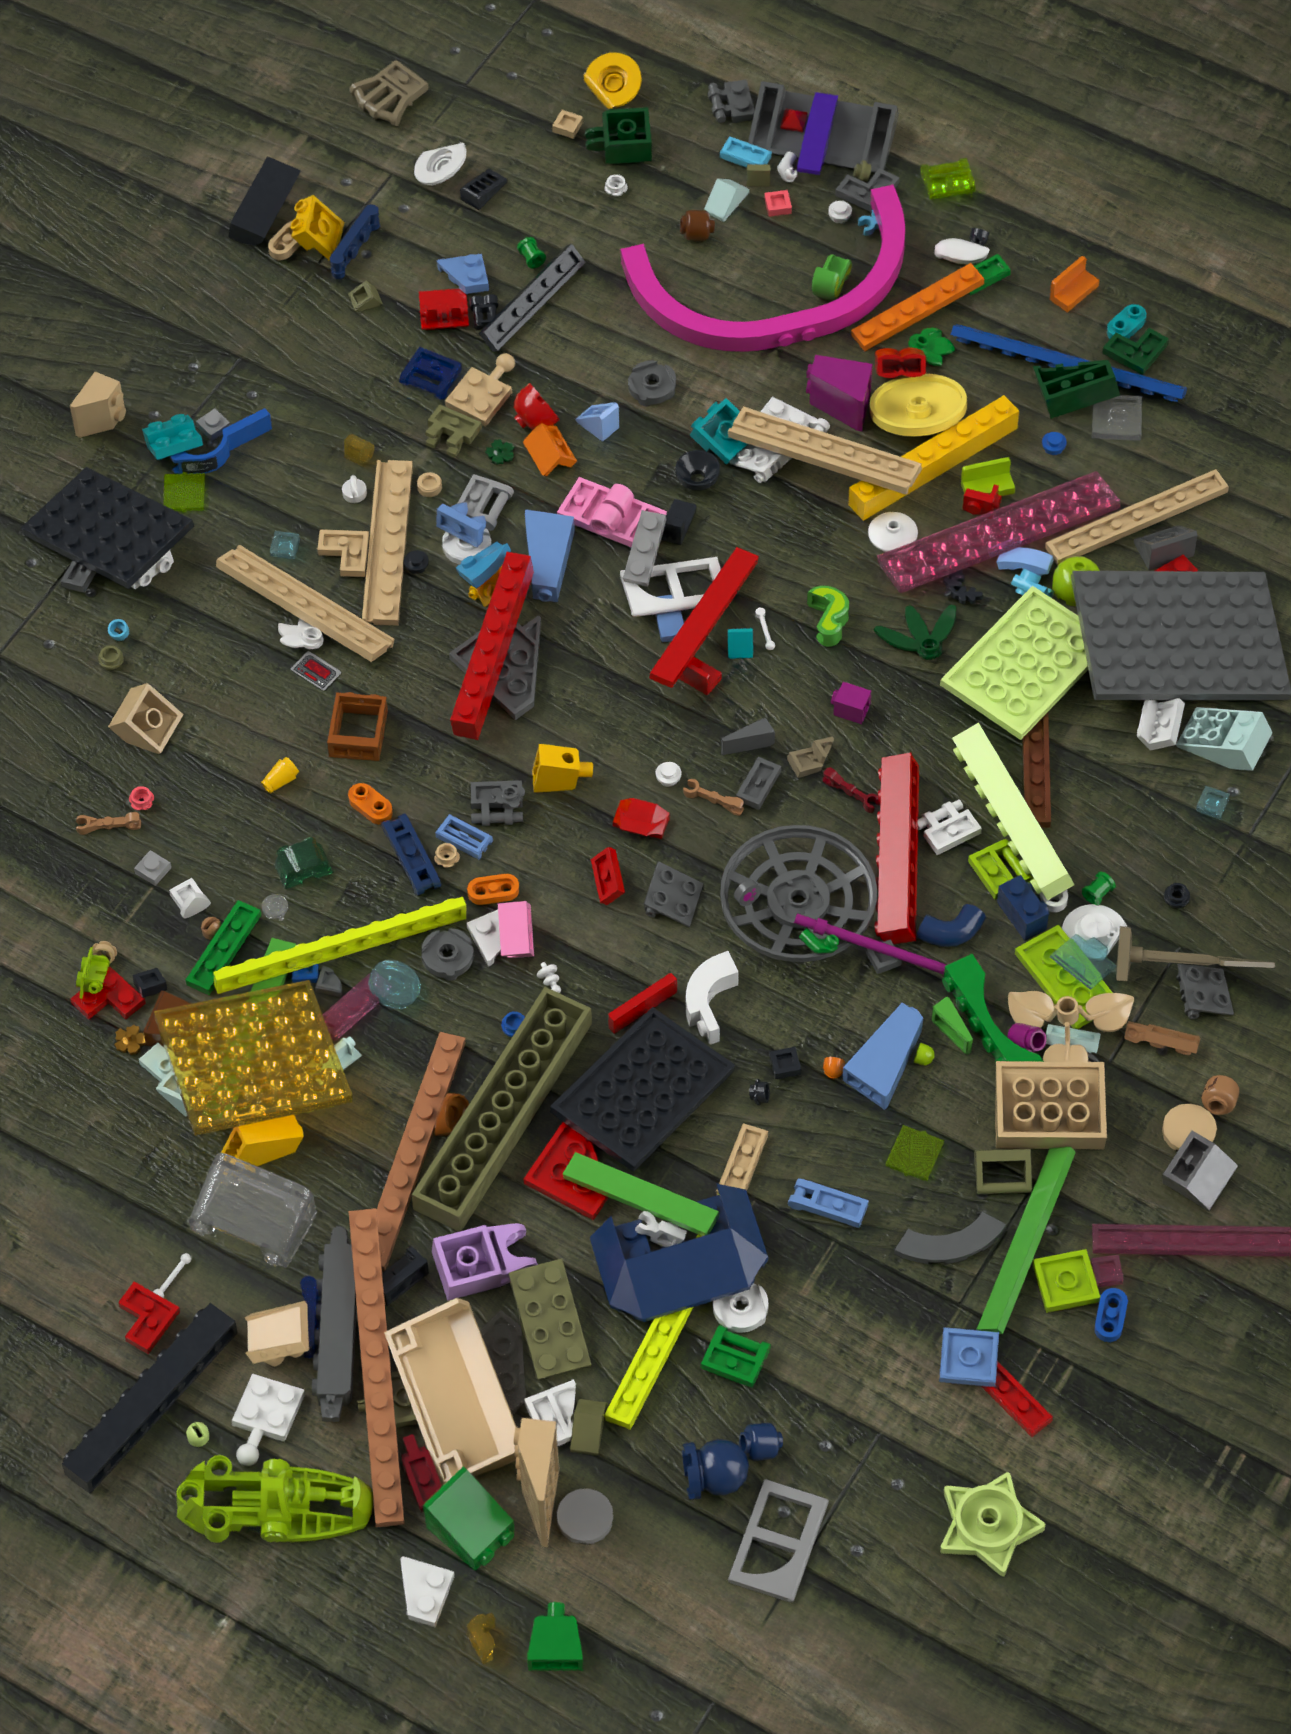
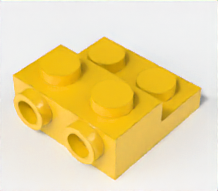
M314 195L301 199L294 207L297 214L290 224V228L293 230L291 237L306 250L315 248L330 261V256L340 243L345 222Z

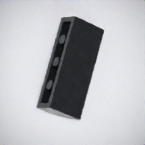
M267 156L230 222L228 237L248 245L262 243L301 170Z

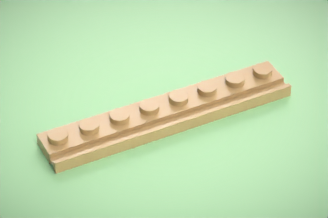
M744 406L734 420L732 428L728 430L729 438L906 495L909 487H912L921 472V463Z
M377 460L362 619L367 623H374V625L399 626L413 470L412 461L388 460V462H381V460Z
M238 545L236 550L232 549L217 559L216 567L294 614L304 622L318 628L324 634L370 662L384 654L387 648H392L394 645V638L241 545Z

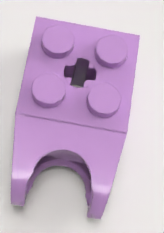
M523 1224L491 1227L483 1225L434 1238L432 1255L447 1300L503 1286L510 1283L509 1272L538 1265L535 1258L516 1257L507 1250L508 1246L526 1235L525 1226Z

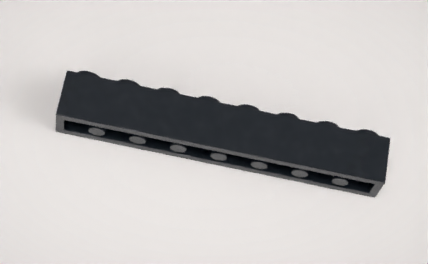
M209 1303L205 1309H200L195 1314L193 1322L186 1329L183 1328L179 1331L172 1345L159 1353L156 1362L150 1368L142 1371L136 1384L131 1389H126L120 1396L119 1402L102 1415L100 1423L94 1429H90L85 1433L82 1442L76 1449H71L65 1455L62 1463L65 1476L91 1494L238 1334L236 1321L212 1303Z

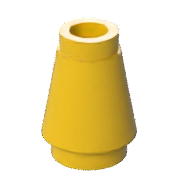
M289 758L279 759L264 780L261 781V784L271 794L273 791L296 779L299 770Z

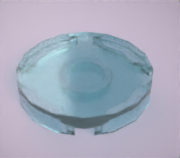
M385 960L378 963L370 973L368 980L373 996L376 994L380 998L379 1002L393 1009L408 1007L415 1002L420 994V980L414 970L397 960Z

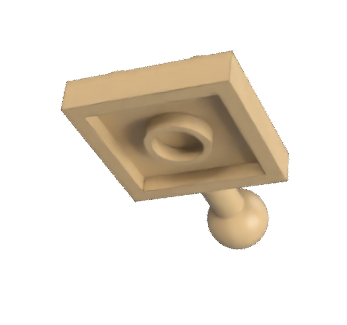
M507 353L499 355L496 359V368L490 375L471 367L445 400L446 407L478 420L486 427L512 394V387L498 379L503 373L510 372L514 368L515 360L513 356Z

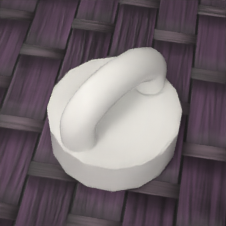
M352 475L350 480L346 481L342 486L343 498L350 503L363 501L367 495L365 483L357 479L355 475Z

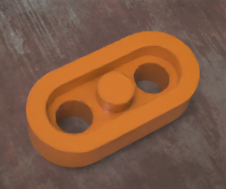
M365 783L355 784L349 789L348 798L350 805L365 818L378 825H381V822L386 820L390 821L393 815L392 805L390 801Z
M511 874L475 878L468 884V898L477 905L511 901L519 894V881ZM479 892L485 893L484 895H477Z

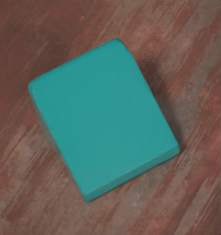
M728 629V658H753V629Z

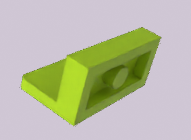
M1006 457L962 467L961 486L963 492L965 493L966 488L990 494L994 484L999 485V495L1015 494V485L1010 475V458Z

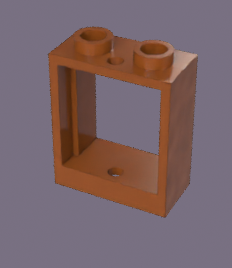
M352 692L336 693L327 741L329 757L380 761L388 714L386 697L376 694L360 695ZM343 713L378 715L375 738L339 735Z

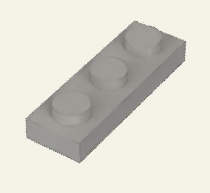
M641 511L623 576L624 582L648 587L666 523V515Z

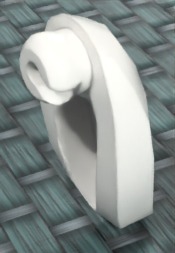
M951 238L940 241L935 246L934 253L939 259L944 258L958 264H974L987 258L989 248L962 239Z

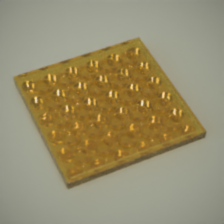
M309 980L154 1011L155 1021L194 1136L352 1102V1092Z

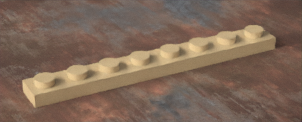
M1215 469L1046 542L1045 549L1050 555H1053L1054 562L1058 566L1067 558L1082 556L1228 493L1229 486Z

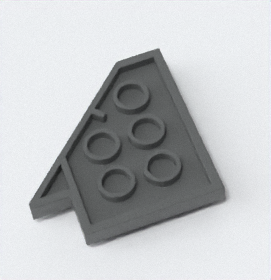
M539 615L523 627L517 622L492 697L514 720L533 708L535 704L541 617ZM480 631L449 653V659L465 674Z

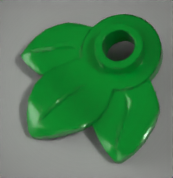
M937 328L923 329L920 334L912 335L908 341L909 348L923 350L926 362L936 366L942 365L941 356L955 351L953 343L949 339L942 337V331Z

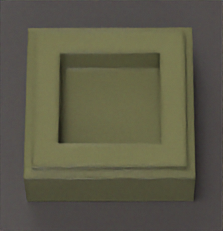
M747 164V186H770V165Z

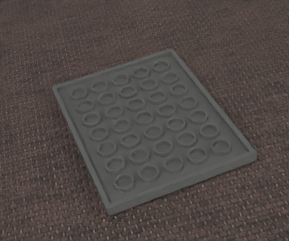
M1072 572V587L1094 700H1173L1177 698L1181 700H1290L1291 687L1265 572Z

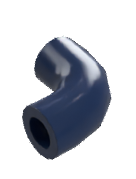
M970 904L964 905L958 916L951 921H942L927 914L919 927L916 938L939 947L959 946L971 940L979 931L986 919V915L981 909Z

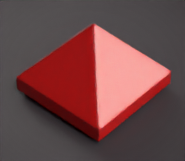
M785 108L780 129L803 132L808 112Z

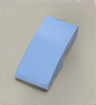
M1002 547L997 559V565L999 570L1024 568L1042 576L1049 574L1054 558L1053 555L1035 549Z

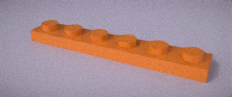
M969 263L852 329V337L865 352L984 285V278L972 263Z

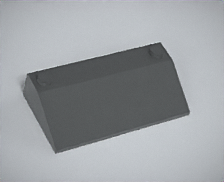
M761 81L748 143L772 151V154L785 156L787 152H792L799 159L814 96L786 91L784 85ZM838 101L829 136L828 149L823 163L855 169L856 164H860L862 160H865L866 163L871 164L872 173H876L879 168L884 170L899 116L898 107L874 102V106L871 107ZM785 108L808 112L803 132L780 129Z

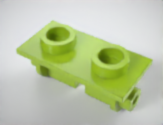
M90 947L87 957L83 956L81 972L78 971L76 987L80 988V998H83L84 991L96 994L102 990L110 964L106 956L93 955V947Z

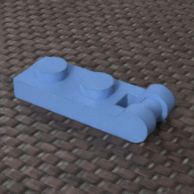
M797 1179L794 1186L795 1193L790 1196L787 1203L789 1207L795 1210L812 1212L860 1228L869 1200L805 1179ZM805 1194H811L812 1198H805Z

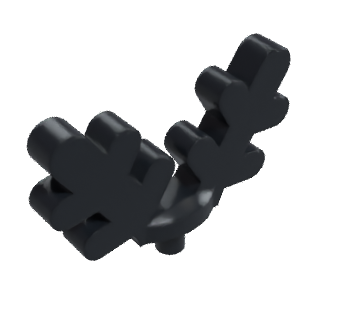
M957 568L955 572L949 571L948 577L943 579V584L947 590L944 593L945 597L951 596L953 599H958L960 604H965L966 600L971 604H975L976 600L983 599V593L976 591V588L972 587L969 591H966V587L962 586L965 576L962 575L961 568Z

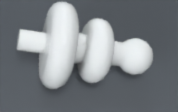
M545 962L541 963L542 969L537 972V977L544 979L543 983L545 986H551V990L560 993L561 988L556 983L559 980V976L554 974L557 971V966H547Z

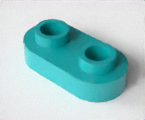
M1137 304L1126 306L1108 323V338L1110 339L1115 332L1128 339L1132 337L1145 324L1146 310Z

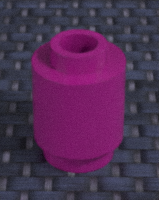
M1015 1023L1008 1032V1038L1027 1051L1035 1053L1042 1050L1046 1045V1034L1037 1026Z

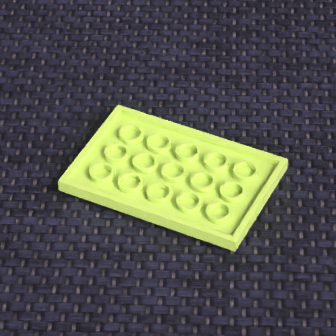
M1032 586L941 679L940 686L1021 740L1088 670L1078 615Z

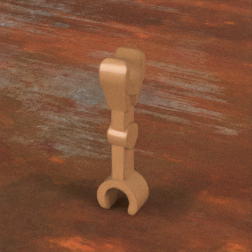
M695 779L688 780V786L695 789L683 788V794L687 798L700 796L713 804L718 803L737 816H740L744 811V801L742 799L729 796L723 797L715 791L711 792L700 788L699 782Z
M130 812L125 817L115 818L105 817L97 819L86 815H80L76 818L78 824L86 823L85 826L76 827L77 832L81 835L100 828L111 829L113 827L125 826L131 830L141 828V820L137 812Z

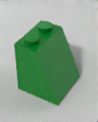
M464 1466L423 1505L426 1528L475 1571L481 1565H487L494 1557V1552L501 1545L506 1546L514 1537V1520Z

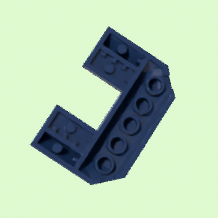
M717 1184L719 1195L697 1201V1203L719 1211L720 1217L710 1234L653 1252L650 1250L646 1235L635 1231L637 1225L642 1223L641 1219L615 1227L612 1216H610L590 1237L610 1308L619 1312L623 1310L632 1314L635 1319L646 1322L750 1290L755 1282L754 1278L758 1271L768 1261V1255L747 1191L741 1188Z

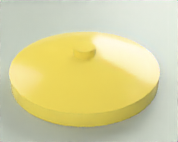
M924 374L919 377L901 376L892 379L876 389L870 399V414L874 423L887 432L902 436H925L942 432L957 424L967 411V396L963 387L950 378L936 374Z

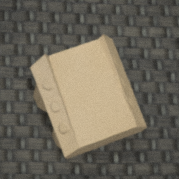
M305 1301L252 1313L245 1317L248 1328V1352L246 1354L253 1364L264 1362L275 1367L283 1362L285 1356L297 1358L304 1352L309 1351L308 1312Z

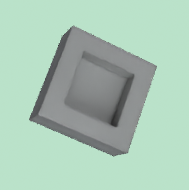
M213 409L198 419L196 425L200 431L213 441L223 434L222 430L230 426V422L216 409Z
M150 850L135 866L134 870L135 874L156 886L171 869V863Z

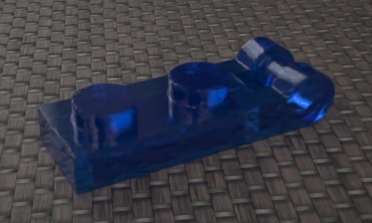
M305 1276L300 1282L302 1296L307 1303L309 1351L304 1352V1357L314 1358V1354H316L315 1329H317L318 1322L316 1320V1305L319 1303L316 1279L312 1276Z

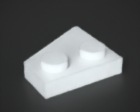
M498 910L467 922V929L488 967L495 962L494 958L501 952Z
M574 1380L524 1399L531 1419L556 1422L558 1446L570 1442L572 1439L576 1391Z
M402 1556L401 1567L408 1619L436 1627L454 1579V1572Z

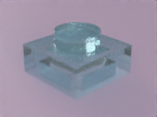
M275 531L270 555L273 557L295 559L300 542L299 534Z
M1205 786L1196 811L1221 819L1230 794Z

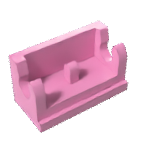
M527 901L498 904L501 956H507V958L533 957L531 905Z

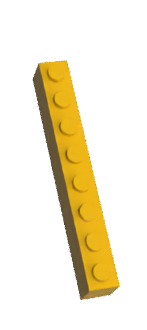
M1002 396L901 456L921 463V472L912 487H909L907 495L1018 428L1019 410L1005 396ZM861 480L849 487L848 505L864 521L903 498L906 494Z

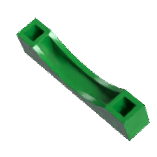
M973 954L945 966L944 978H942L947 992H952L956 998L955 1002L958 1009L962 1013H966L971 1029L975 1033H979L987 1053H992L996 1059L995 1063L996 1061L1044 1062L1040 1055L1027 1051L1013 1043L993 1022L987 1011L984 999L985 972Z

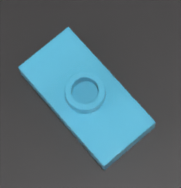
M733 137L728 138L720 151V158L747 167V164H767L772 157V151Z

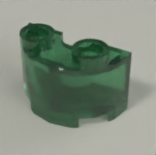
M308 837L292 846H282L277 850L278 857L275 859V868L284 889L300 885L304 879L311 876L317 879L333 873L321 844L317 843L313 837Z

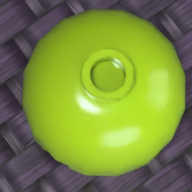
M1081 556L1067 558L1058 565L1054 572L1052 590L1055 597L1065 600L1069 606H1076L1071 581L1072 572L1100 571L1099 567L1088 558Z

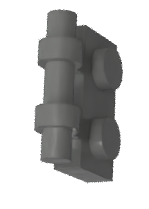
M747 79L724 83V90H720L716 83L708 85L709 101L713 104L712 113L718 123L725 122V117L731 116L733 123L753 120L755 110ZM727 101L728 105H724L722 102Z
M522 780L471 782V809H481V813L471 814L472 824L482 823V826H490V823L505 822V825H513V822H523V812H513V809L505 808V812L490 813L491 808H504L502 805L497 804L495 797L501 792V785L509 783L516 788L522 787ZM523 796L518 808L523 807Z

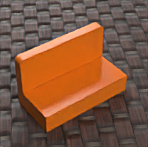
M1081 256L1051 282L1050 301L1067 313L1099 286V279L1085 270L1086 258L1084 256Z
M541 423L523 441L543 476H548L558 464L571 468L577 462L557 426H548Z

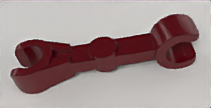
M828 767L823 772L824 777L822 781L826 785L838 789L841 788L847 795L863 802V808L866 812L873 813L875 807L868 802L880 805L878 795L873 793L864 794L853 784L845 782L833 768Z

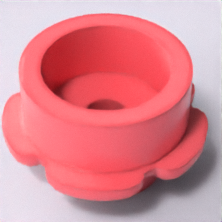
M142 786L133 789L129 797L131 807L138 811L149 809L153 805L152 801H154L153 793L148 788Z

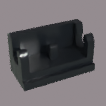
M412 1246L406 1249L407 1252L401 1259L382 1273L386 1306H389L429 1274L428 1261Z

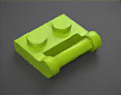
M1007 839L1001 840L968 857L969 864L994 900L998 896V886L1013 879V876L998 855H1003L1016 875H1021L1026 883L1034 879L1031 873L1025 874L1019 864V859L1008 845L1009 841Z

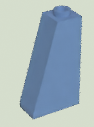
M526 510L525 526L528 555L531 556L534 570L531 579L533 599L545 602H558L575 532L574 516Z
M901 1003L843 1067V1081L884 1110L892 1099L922 1032L923 1016H921L920 1012L913 1007H908Z

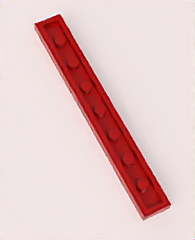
M738 547L735 548L651 670L649 679L670 688L675 685L758 563V555Z

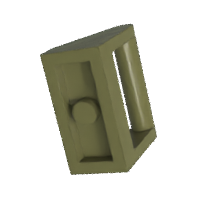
M1031 1149L974 1150L977 1194L1032 1193ZM1023 1160L1025 1182L983 1183L982 1162Z

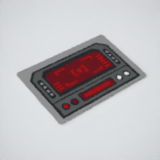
M307 651L291 668L292 671L323 691L341 674V671L310 651Z

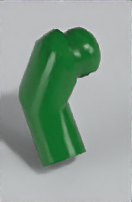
M806 929L799 936L814 953H833L838 948L839 939L832 934L826 936L825 939H818L809 929Z

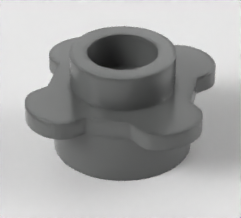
M503 783L500 794L495 797L496 803L506 809L518 808L521 797L525 795V790L522 787L516 788L509 783Z

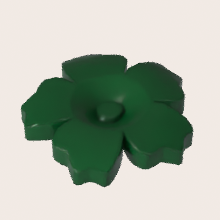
M495 439L494 443L491 444V448H486L485 454L489 459H492V463L496 465L503 464L504 461L511 462L514 459L513 451L515 447L513 443L505 442L503 444L501 439Z

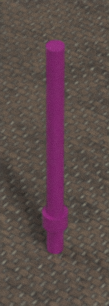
M798 913L796 914L794 923L812 929L813 933L822 936L824 934H832L837 936L838 939L944 974L946 966L944 963L827 924L828 921L821 918L816 920Z

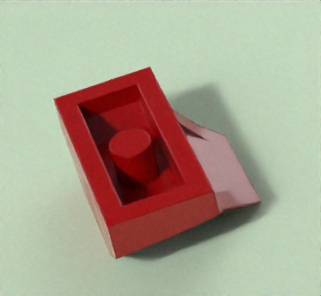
M635 798L620 800L613 820V827L662 839L670 815L669 812L658 804Z

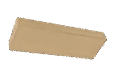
M742 1124L719 1184L747 1191L766 1143L768 1131Z

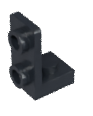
M674 499L666 515L667 519L661 540L682 545L697 510V505Z

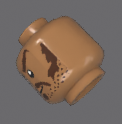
M1213 1076L1205 1084L1202 1093V1104L1212 1114H1228L1236 1106L1239 1097V1086L1232 1078L1227 1076Z

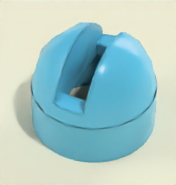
M115 619L108 625V633L114 640L123 641L129 635V627L124 620ZM118 628L122 633L118 634L114 630Z

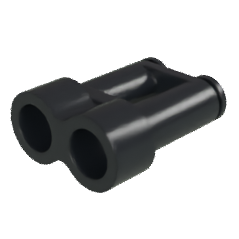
M489 294L484 297L472 296L469 299L470 309L473 311L474 328L481 330L497 316L498 297L494 294ZM487 312L488 320H483V313Z

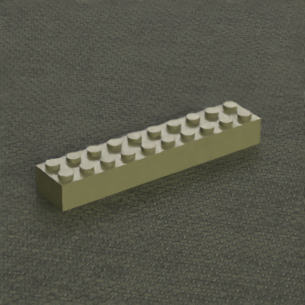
M547 987L543 988L412 1193L413 1209L458 1232L463 1230L592 1025L590 1007Z

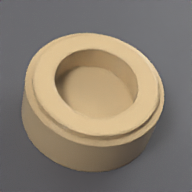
M435 473L422 474L417 480L418 491L425 497L438 495L442 490L441 478Z

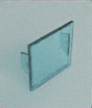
M1075 934L1050 955V958L1090 990L1117 967L1107 958L1108 947L1095 937L1086 941L1080 935Z

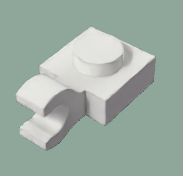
M643 1211L639 1215V1219L644 1220L647 1226L639 1223L635 1231L642 1235H649V1241L665 1248L684 1241L687 1231L678 1228L677 1225L663 1220L657 1223L654 1215L647 1211Z

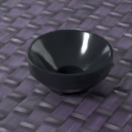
M693 450L683 454L675 466L678 481L684 487L692 490H703L711 487L718 480L720 473V464L717 458L711 453L702 450ZM701 474L705 479L701 482H695L691 479V476Z

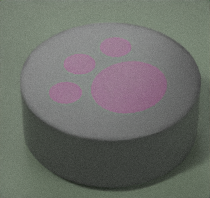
M746 880L737 887L734 897L742 906H748L759 897L761 888L754 880Z

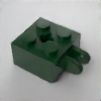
M648 107L606 110L602 113V127H591L585 130V136L589 139L586 141V149L590 151H605L606 164L652 161Z

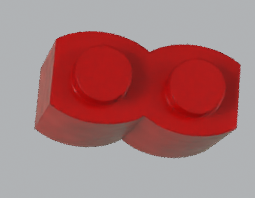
M912 347L900 351L892 348L879 349L875 351V370L877 375L885 378H893L901 374L907 377H919L926 374V356L923 350Z

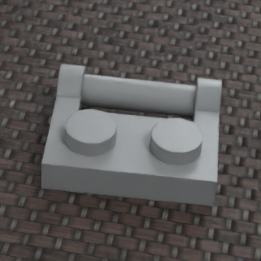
M473 474L458 503L467 502L468 512L466 516L469 518L485 516L486 529L493 531L497 525L496 520L506 501L511 499L514 490L508 485ZM492 494H498L489 514H483L482 512Z

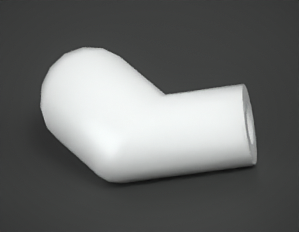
M787 152L777 167L781 178L786 182H792L797 177V170L794 171L793 167H791L797 158L792 152Z

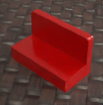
M693 657L679 679L708 695L722 679V673Z

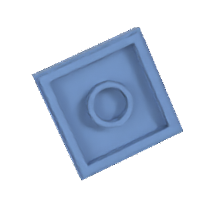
M943 1328L939 1382L995 1387L999 1332Z

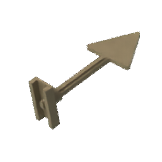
M1120 926L1116 980L1127 981L1131 962L1142 963V960L1195 965L1220 964V966L1275 968V962L1222 956L1217 958L1208 954L1143 950V947L1132 946L1131 927Z

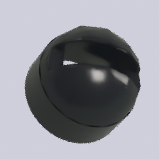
M972 228L969 236L970 242L975 243V241H979V245L983 246L988 241L990 233L983 229Z

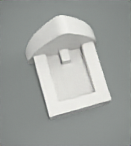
M192 878L169 890L171 897L180 908V914L183 918L191 917L203 911L211 904Z

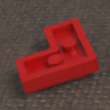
M111 967L107 970L100 992L92 994L84 991L83 998H80L79 991L70 998L72 1005L88 1020L108 1004L125 1019H128L146 1004L145 998H142L141 994Z
M135 1281L118 1302L121 1309L138 1318L126 1334V1342L147 1354L152 1351L180 1313V1308Z

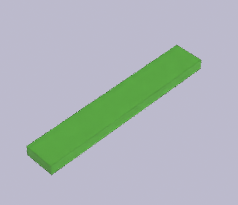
M576 1152L563 1172V1177L566 1180L641 1211L650 1212L655 1217L701 1236L710 1234L720 1217L717 1210Z

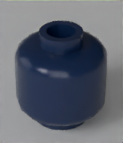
M771 1423L749 1424L744 1429V1432L740 1433L739 1445L748 1459L752 1461L774 1459L779 1449L782 1448L783 1437L781 1432H777L775 1426Z

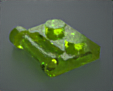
M961 158L957 162L932 166L928 164L920 165L921 177L924 180L929 199L975 192L976 185L967 158Z

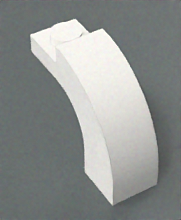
M729 951L713 956L703 962L692 974L686 989V1017L690 1027L697 1025L700 1035L702 1037L706 1036L709 1045L720 1041V1028L709 1007V1003L719 992L738 986V970Z

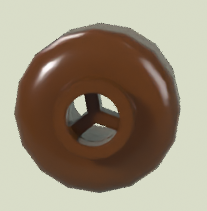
M688 210L685 216H681L680 234H684L686 240L706 241L709 238V234L714 233L715 220L710 219L708 211Z

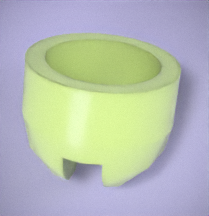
M202 1422L192 1423L186 1432L188 1442L195 1447L205 1445L210 1437L207 1426ZM195 1429H199L203 1436L199 1438Z

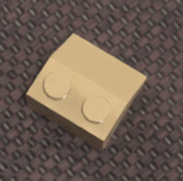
M98 372L93 373L70 405L76 436L84 437L114 429L116 424L123 420L126 408L124 406L120 381Z
M146 683L129 690L108 727L126 743L160 754L184 714L150 684Z

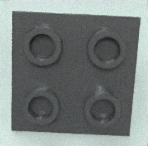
M658 861L643 904L645 905V914L649 917H655L656 914L661 913L690 927L703 883Z
M1177 964L1179 971L1176 978L1180 985L1181 999L1183 1002H1186L1184 1004V1012L1189 1019L1198 1018L1201 1011L1234 1015L1223 969Z

